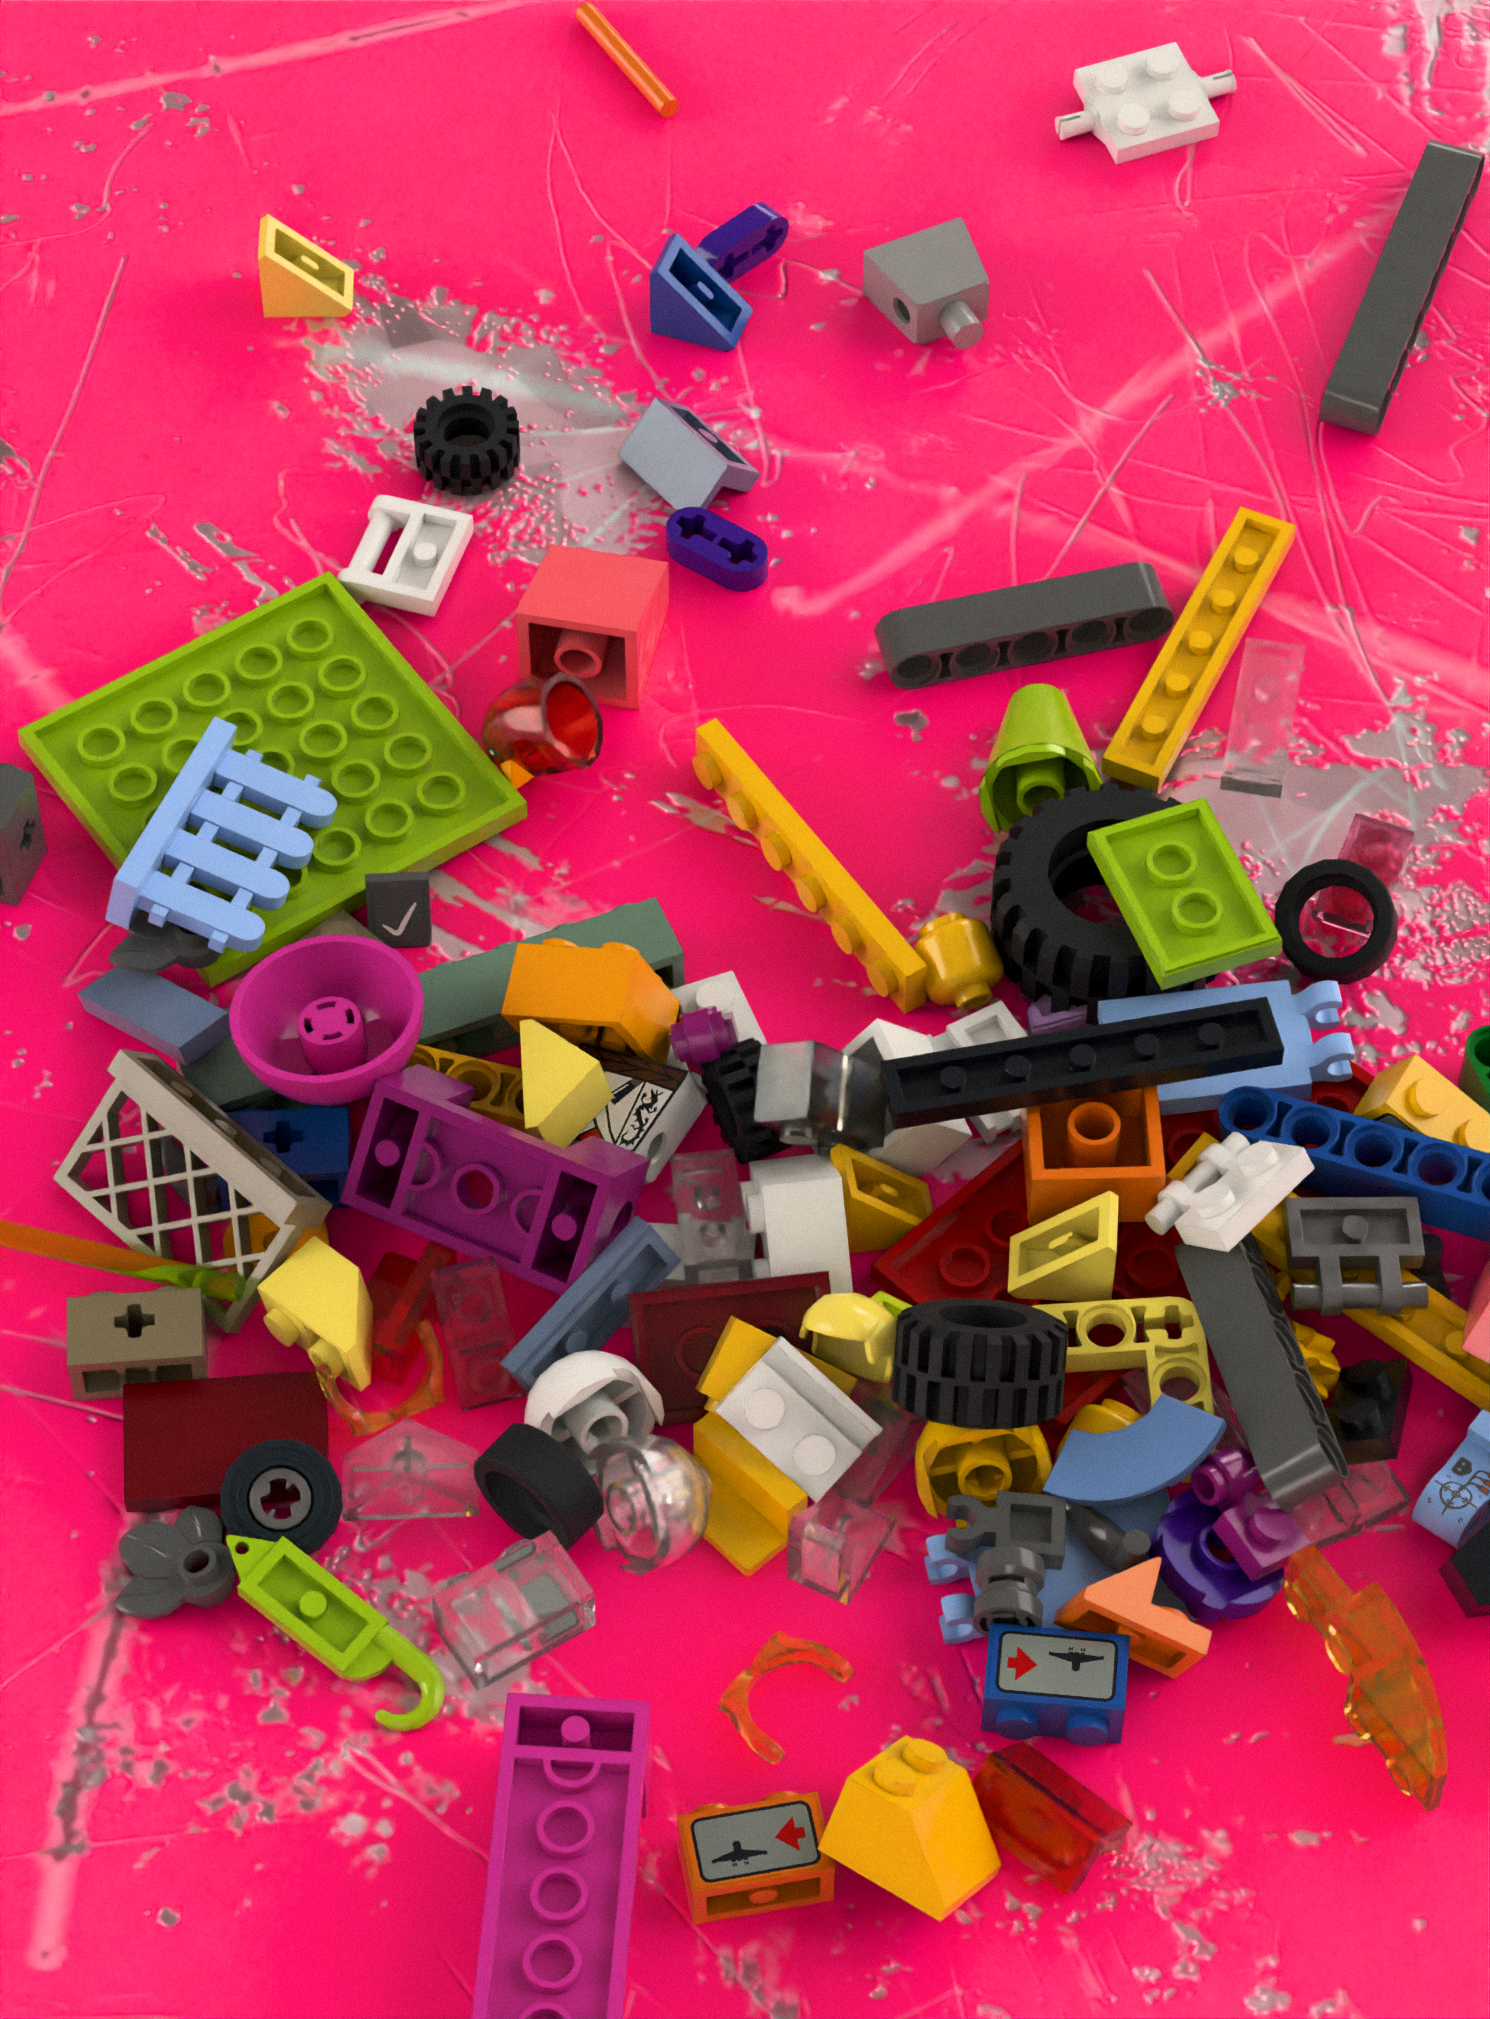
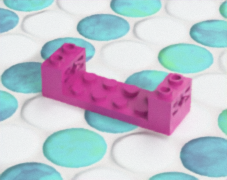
M507 1692L471 2019H623L641 1818H646L652 1761L650 1701Z

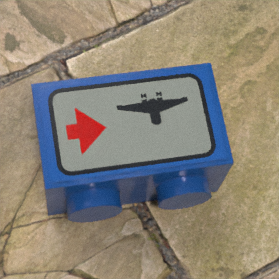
M990 1623L981 1731L997 1732L999 1735L1013 1740H1026L1034 1736L1066 1738L1070 1742L1081 1746H1098L1105 1742L1121 1743L1126 1704L1130 1635Z

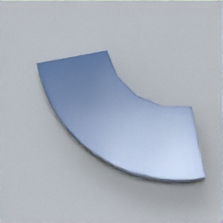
M1161 1394L1147 1415L1125 1429L1100 1434L1071 1429L1043 1487V1492L1045 1495L1066 1498V1503L1080 1506L1107 1507L1130 1504L1129 1501L1150 1495L1167 1486L1171 1488L1185 1479L1213 1451L1228 1425L1222 1418Z

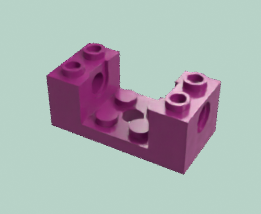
M421 1064L413 1065L376 1080L341 1195V1203L561 1296L632 1220L651 1159L593 1135L562 1149L469 1110L476 1087ZM472 1170L484 1173L492 1182L494 1194L489 1205L477 1203L468 1192L467 1179Z

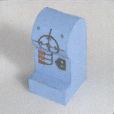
M1482 1409L1470 1424L1466 1438L1451 1458L1429 1481L1412 1513L1413 1521L1457 1550L1490 1520V1413L1485 1409Z

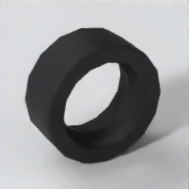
M1324 859L1303 867L1285 883L1275 904L1274 925L1283 940L1282 949L1287 959L1304 976L1318 982L1332 980L1337 981L1338 984L1348 985L1371 976L1388 960L1397 941L1398 915L1386 885L1371 869L1348 859ZM1330 886L1348 887L1359 892L1369 902L1374 914L1373 930L1367 943L1356 953L1342 958H1327L1313 952L1303 941L1299 930L1300 913L1306 901L1317 891Z
M513 1423L473 1464L474 1478L482 1495L494 1511L516 1533L531 1544L549 1553L565 1554L604 1514V1499L595 1480L583 1464L563 1444L546 1432L529 1424Z

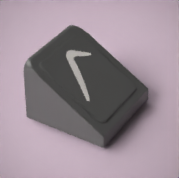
M428 872L365 874L368 930L391 948L427 947L431 945L432 908Z

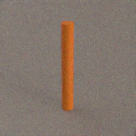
M585 2L580 5L575 13L577 20L662 117L667 118L674 115L679 108V101L591 2Z

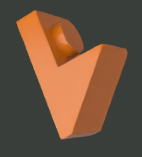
M1159 1556L1087 1586L1056 1611L1053 1621L1054 1624L1067 1630L1130 1635L1129 1658L1173 1679L1207 1655L1212 1634L1211 1630L1189 1621V1618L1183 1612L1171 1607L1157 1606L1151 1603L1162 1558Z

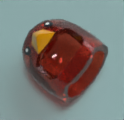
M538 672L512 683L487 707L481 742L488 757L503 772L515 789H518L533 777L548 776L566 771L573 773L589 769L600 755L603 742V720L594 695L578 676L564 672Z

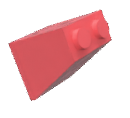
M551 544L520 600L516 611L521 692L639 710L669 605V562L651 560L640 556L631 557L593 551L582 547L573 548Z

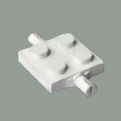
M1172 42L1075 69L1073 85L1084 104V110L1055 117V128L1061 140L1087 132L1093 133L1106 145L1115 164H1120L1218 136L1220 120L1208 99L1236 92V79L1230 69L1201 78L1190 68L1178 44Z

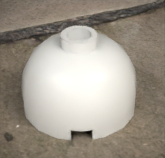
M590 1350L575 1352L556 1361L539 1376L528 1394L524 1412V1424H529L546 1432L563 1444L583 1464L595 1480L597 1486L604 1487L629 1474L648 1456L653 1448V1444L647 1438L654 1428L655 1420L662 1427L665 1414L661 1395L633 1364L625 1358L614 1354Z

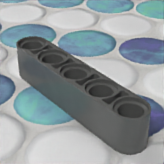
M1132 562L898 609L888 613L879 620L875 626L874 634L892 684L897 688L906 690L1149 642L1164 635L1172 627L1174 615L1155 568L1148 563Z
M1251 1231L1229 1252L1187 1245L1184 1241L1175 1246L1174 1253L1261 1479L1275 1502L1285 1512L1291 1513L1350 1478L1346 1460L1262 1251Z

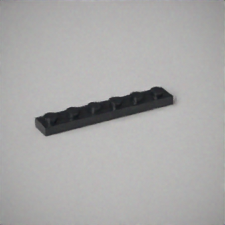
M1261 997L884 1060L880 1062V1078L894 1130L1282 1065L1284 1046L1268 998Z

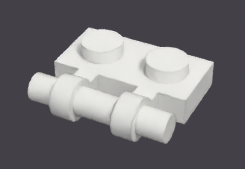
M1232 1132L1221 1144L1211 1143L1196 1158L1197 1167L1182 1181L1172 1180L1157 1195L1159 1203L1146 1214L1145 1220L1149 1227L1157 1234L1164 1235L1175 1225L1185 1244L1229 1252L1315 1167L1304 1147L1262 1140L1250 1145L1249 1141L1242 1134Z

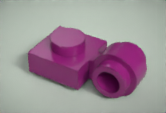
M708 1006L680 1015V1022L671 1024L669 1033L675 1059H680V1062L693 1059L695 1065L720 1059L721 1051L732 1049L731 1045L739 1042V1032L733 1012L722 1014V1011H717L716 1006Z
M1224 1447L1207 1455L1200 1466L1194 1469L1191 1473V1485L1195 1495L1203 1504L1207 1506L1215 1505L1220 1511H1224L1212 1528L1250 1581L1253 1582L1301 1559L1312 1546V1543L1292 1515L1285 1512L1275 1502L1269 1492L1254 1497L1252 1491L1259 1481V1472L1253 1456L1244 1449Z

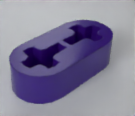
M758 202L709 233L698 244L695 251L728 284H731L779 250L788 235L789 223L786 218L765 202Z
M700 507L682 508L669 517L666 525L667 551L670 557L677 563L736 592L754 590L765 582L768 576V548L765 542L757 535Z

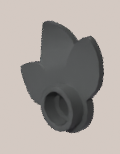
M190 881L188 884L209 893L202 885L194 881ZM140 909L129 929H125L129 932V935L111 952L109 961L112 965L128 971L158 973L175 963L189 969L204 968L213 964L220 957L221 953L207 948L208 938L172 922L166 921L162 928L148 922L149 913Z
M189 1505L178 1516L174 1526L162 1522H145L126 1532L120 1538L118 1548L124 1562L130 1571L135 1573V1576L115 1599L114 1607L116 1610L124 1615L135 1618L156 1619L168 1616L186 1602L196 1607L207 1608L227 1599L235 1588L237 1572L229 1549L224 1545L225 1526L219 1516L208 1508Z

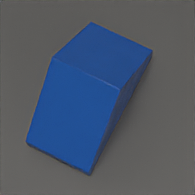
M677 232L670 235L649 275L651 332L725 352L734 349L753 308Z

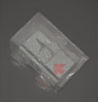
M551 1530L533 1540L522 1539L513 1543L502 1552L497 1560L473 1573L463 1572L455 1575L441 1587L439 1592L431 1596L435 1630L477 1691L482 1690L596 1625L594 1590Z

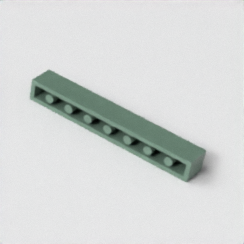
M653 897L635 904L626 903L619 905L610 912L576 923H563L551 931L521 941L505 942L490 951L459 961L443 962L431 970L417 974L421 982L424 999L423 1025L417 1044L478 1059L521 1045L520 1035L501 1015L518 943L542 944L545 939L558 938L570 941L579 947L601 948L602 944L606 942L627 944L640 952L643 959L661 977L669 990L685 985L684 952L657 898ZM232 1035L189 1066H185L175 1060L177 1072L224 1112H239L247 1108H259L265 1111L304 1109L312 1106L286 1098L263 1084L242 1060Z

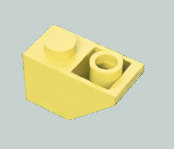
M314 1235L257 1286L267 1311L263 1321L271 1334L283 1345L290 1347L296 1343L307 1351L313 1364L326 1377L335 1380L340 1376L362 1392L371 1383L373 1304L359 1267Z

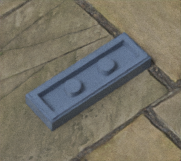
M115 966L77 993L86 1012L185 1066L191 1065L231 1036L228 1011L155 973L133 972Z
M636 1215L508 1353L500 1364L529 1394L539 1376L556 1361L575 1352L599 1351L629 1318L627 1293L655 1290L681 1260L652 1226Z

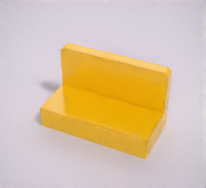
M709 1412L693 1425L694 1453L658 1482L657 1494L745 1576H751L807 1530L808 1494L725 1419Z

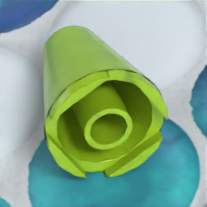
M1043 683L1030 684L1020 688L1012 695L987 762L979 788L981 812L990 828L999 835L1000 829L1009 833V829L1020 817L1026 814L1032 817L1033 807L1052 796L1056 801L1064 799L1065 791L1085 786L1087 792L1100 790V785L1103 783L1067 697L1060 689L1052 685Z

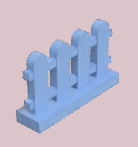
M214 717L114 877L105 920L128 930L140 909L149 913L148 922L162 928L165 922L169 921L209 939L207 948L221 954L226 946L239 952L255 951L262 943L265 924L260 916L248 911L249 907L254 905L263 910H277L285 904L290 887L289 881L285 875L274 870L273 867L276 863L285 868L300 869L309 863L314 846L313 840L306 832L298 829L297 826L301 823L315 829L328 827L333 822L337 808L335 797L330 792L320 788L321 779L307 774L304 780H301L261 763L263 754L249 749L246 755L232 750L237 726ZM215 787L224 790L221 795L213 792ZM241 798L276 812L282 815L279 821L238 802ZM191 827L199 830L196 836L188 832ZM216 838L258 855L256 861H253L214 844ZM166 868L174 871L171 877L163 874ZM191 879H194L234 898L230 903L188 884Z

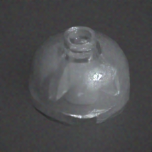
M639 1433L603 1442L590 1451L587 1460L598 1458L596 1473L591 1476L595 1480L604 1499V1514L593 1524V1528L606 1552L618 1548L623 1557L629 1561V1563L619 1566L626 1573L642 1576L665 1568L689 1554L702 1540L710 1515L712 1483L706 1469L697 1463L694 1457L672 1438Z

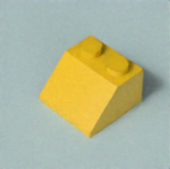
M908 1735L900 1738L847 1777L817 1848L940 1922L995 1878L1001 1867L1000 1858L967 1770L947 1759L945 1751L938 1745L928 1740L911 1738Z

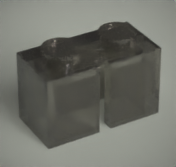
M815 1040L760 1045L754 1123L779 1132V1140L781 1142L794 1145H813L818 1147L817 1155L829 1156V1158L830 1149L838 1143L854 1150L884 1148L887 1101L880 1078V1067L856 1057L848 1058V1054Z

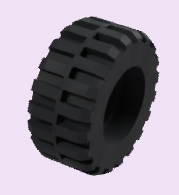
M1102 783L1100 790L1088 792L1085 786L1065 791L1064 799L1056 801L1053 796L1033 807L1032 817L1028 814L1020 817L1009 829V838L1003 841L996 855L995 871L993 872L990 917L991 936L1003 961L1005 974L1015 984L1022 981L1021 992L1035 1003L1044 994L1050 996V1012L1052 1013L1064 1010L1068 1012L1072 1004L1076 1005V1007L1088 1004L1086 1024L1099 1025L1097 1017L1098 1001L1205 989V984L1215 980L1218 973L1161 990L1128 925H1105L1086 920L1070 911L1060 901L1068 894L1081 888L1107 885L1087 848L1088 832L1183 803L1172 797H1169L1167 801H1163L1155 797L1156 792L1154 790L1140 786L1136 787L1135 792L1119 790V784Z

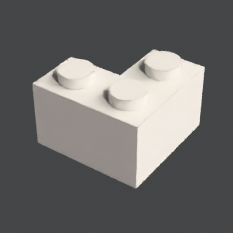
M827 1153L748 1162L750 1181L739 1182L742 1215L744 1221H748L750 1233L760 1234L764 1258L753 1259L752 1261L754 1279L829 1271L831 1294L853 1293L842 1177L830 1161Z

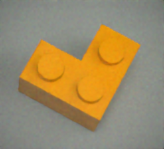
M548 938L543 940L542 944H517L501 1015L519 1035L520 1021L533 1019L570 1043L580 1044L583 1042L666 1065L671 1046L669 1033L671 1024L676 1023L680 1002L663 983L661 977L643 959L640 952L632 946L618 942H606L602 944L601 948L579 947L563 939Z

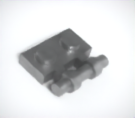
M1418 1197L1285 1198L1281 1214L1288 1270L1314 1269L1316 1282L1291 1283L1290 1304L1293 1310L1317 1309L1319 1316H1340L1342 1309H1376L1378 1315H1400L1402 1308H1427V1283L1425 1281L1402 1282L1400 1270L1401 1268H1421L1425 1257ZM1340 1269H1374L1376 1282H1342Z

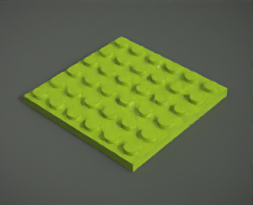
M330 571L17 730L20 747L118 871L214 717L237 726L232 750L246 755L249 749L263 754L261 763L301 780H304L307 774L321 779L320 788L330 792L335 797L337 808L333 822L328 827L315 829L301 823L297 826L298 829L306 832L313 840L314 846L309 863L300 869H289L276 863L273 867L274 870L285 875L289 881L290 887L285 904L277 910H263L254 905L249 907L248 911L260 916L265 924L260 947L252 952H239L226 946L224 952L213 964L195 969L209 988L259 963L273 952L297 942L329 916L342 909L350 914L366 905L365 874L428 872L528 818L527 801ZM215 787L213 790L214 793L219 795L224 791L218 787ZM241 798L238 802L279 821L282 815ZM191 827L188 832L196 836L199 830ZM216 838L214 844L253 861H256L258 855ZM168 868L163 872V874L170 877L174 873L173 870ZM191 879V881L202 885L211 895L230 903L234 898L231 895Z

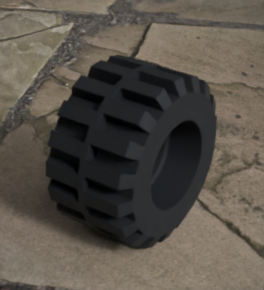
M939 1299L906 1308L897 1316L892 1400L900 1408L923 1419L965 1428L1013 1429L1028 1427L1054 1419L1055 1416L1061 1414L1063 1408L1068 1327H1066L1062 1320L1040 1309L992 1299Z

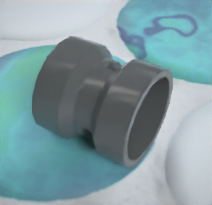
M1001 1546L985 1550L977 1557L975 1582L982 1590V1593L974 1601L973 1626L977 1632L989 1638L990 1623L1042 1628L1043 1605L1037 1598V1593L1044 1587L1045 1561L1039 1554L1022 1547Z

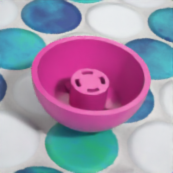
M333 934L311 937L291 943L273 952L248 972L233 996L229 1010V1026L234 1044L242 1060L249 1070L270 1089L286 1098L310 1105L332 1106L346 1104L371 1095L376 1080L401 1071L407 1064L416 1048L422 1030L424 1017L423 991L420 979L409 961L384 943L355 935Z

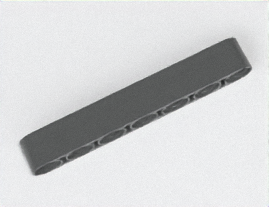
M1433 139L1428 141L1327 383L1319 414L1320 422L1375 437L1378 435L1474 200L1483 172L1485 153Z

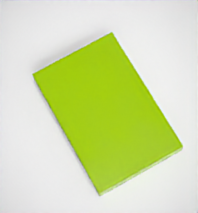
M1205 797L1088 832L1087 848L1161 990L1281 954L1283 940Z

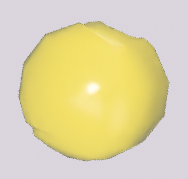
M834 1293L824 1295L806 1311L799 1337L805 1339L810 1330L813 1331L811 1350L815 1356L864 1379L878 1383H889L894 1371L897 1321L880 1302L858 1293Z

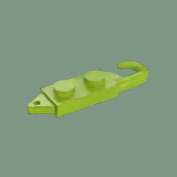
M236 1535L226 1536V1543L240 1580V1584L237 1586L238 1595L341 1679L351 1682L368 1681L382 1674L388 1667L394 1664L419 1685L421 1700L413 1711L406 1714H393L384 1709H379L375 1713L377 1722L389 1729L406 1732L422 1728L436 1717L443 1706L446 1690L442 1672L428 1655L391 1627L388 1619L284 1536L278 1542ZM239 1547H246L248 1552L239 1554L236 1550Z

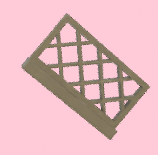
M120 1049L106 1070L115 1077V1080L52 1179L173 1286L184 1289L201 1288L205 1314L226 1333L238 1334L261 1299L257 1286L284 1263L307 1226L320 1227L333 1205L157 1054ZM130 1097L140 1106L143 1134L120 1138L118 1113ZM158 1123H160L165 1129L159 1130ZM177 1138L184 1145L186 1172L164 1176L160 1141ZM144 1144L147 1180L125 1184L122 1148ZM105 1152L109 1187L93 1190L79 1175L93 1154ZM202 1161L205 1162L209 1166V1168H203ZM221 1176L228 1182L231 1210L208 1215L204 1179ZM188 1182L191 1218L169 1222L165 1186ZM149 1190L152 1226L136 1228L129 1221L126 1194ZM110 1197L111 1205L104 1198ZM246 1199L250 1201L254 1206L247 1207ZM264 1214L280 1230L266 1251L252 1254L248 1217ZM232 1220L236 1257L213 1261L209 1225ZM193 1228L196 1264L181 1267L173 1260L170 1232ZM153 1235L154 1243L147 1236ZM237 1267L240 1292L228 1309L217 1299L214 1271ZM198 1274V1281L191 1275Z

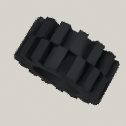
M462 386L463 395L455 396L453 389L449 388L442 390L443 401H440L433 395L426 400L427 409L420 407L416 413L413 432L417 468H421V476L426 481L433 478L434 487L441 491L448 484H451L452 494L462 496L463 487H471L472 496L482 494V485L486 483L493 491L501 487L500 476L509 481L514 475V467H518L520 463L521 451L517 412L513 406L508 408V400L501 394L492 401V390L482 387L478 396L473 395L472 386ZM462 435H476L487 439L480 444L466 447L448 443L449 440Z
M754 1038L731 1045L732 1049L721 1051L720 1059L700 1064L703 1072L701 1075L702 1084L708 1091V1093H705L707 1103L712 1106L714 1112L712 1117L715 1125L719 1124L721 1129L720 1136L724 1144H729L731 1155L733 1158L737 1157L738 1163L741 1165L749 1164L748 1162L757 1161L792 1148L796 1142L794 1139L796 1128L791 1120H794L792 1109L786 1103V1099H789L786 1089H782L779 1083L780 1074L776 1067L772 1068L771 1057L767 1050L763 1051L762 1044L758 1040L755 1041Z

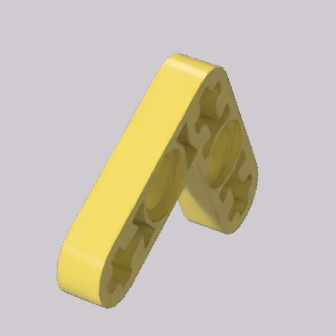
M1168 1296L1030 1306L1062 1320L1068 1328H1076V1347H1068L1067 1341L1065 1373L1146 1368L1150 1409L1161 1394H1163L1160 1388L1165 1381L1174 1377H1185L1192 1380L1199 1390L1195 1396L1181 1402L1214 1415L1206 1335L1193 1302L1182 1297ZM1106 1323L1119 1327L1124 1332L1125 1337L1115 1346L1100 1347L1092 1343L1087 1334L1096 1325ZM1144 1323L1145 1342L1136 1343V1324ZM1178 1323L1182 1337L1179 1339H1169L1168 1333L1165 1330V1324ZM1191 1474L1180 1482L1190 1483Z

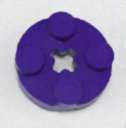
M1190 1489L1173 1499L1160 1517L1154 1532L1150 1536L1151 1545L1147 1553L1151 1559L1158 1556L1162 1558L1159 1570L1160 1577L1167 1587L1185 1603L1188 1612L1201 1622L1215 1623L1222 1617L1241 1619L1259 1613L1270 1604L1282 1588L1286 1576L1284 1577V1567L1251 1582L1233 1556L1228 1563L1217 1559L1210 1552L1208 1542L1216 1550L1227 1548L1212 1528L1224 1511H1220L1215 1505L1207 1506L1197 1498L1193 1489Z

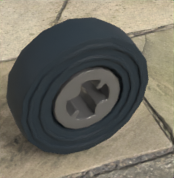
M292 1439L265 1440L243 1451L227 1469L220 1489L221 1517L230 1535L278 1542L284 1536L305 1554L310 1555L320 1550L336 1531L343 1510L342 1485L331 1462L313 1446ZM280 1482L287 1483L285 1487L288 1492H291L296 1487L301 1496L300 1501L291 1504L292 1516L286 1519H276L277 1513L274 1509L267 1515L262 1508V1501L272 1497L271 1486ZM242 1547L246 1552H248V1549L246 1547Z

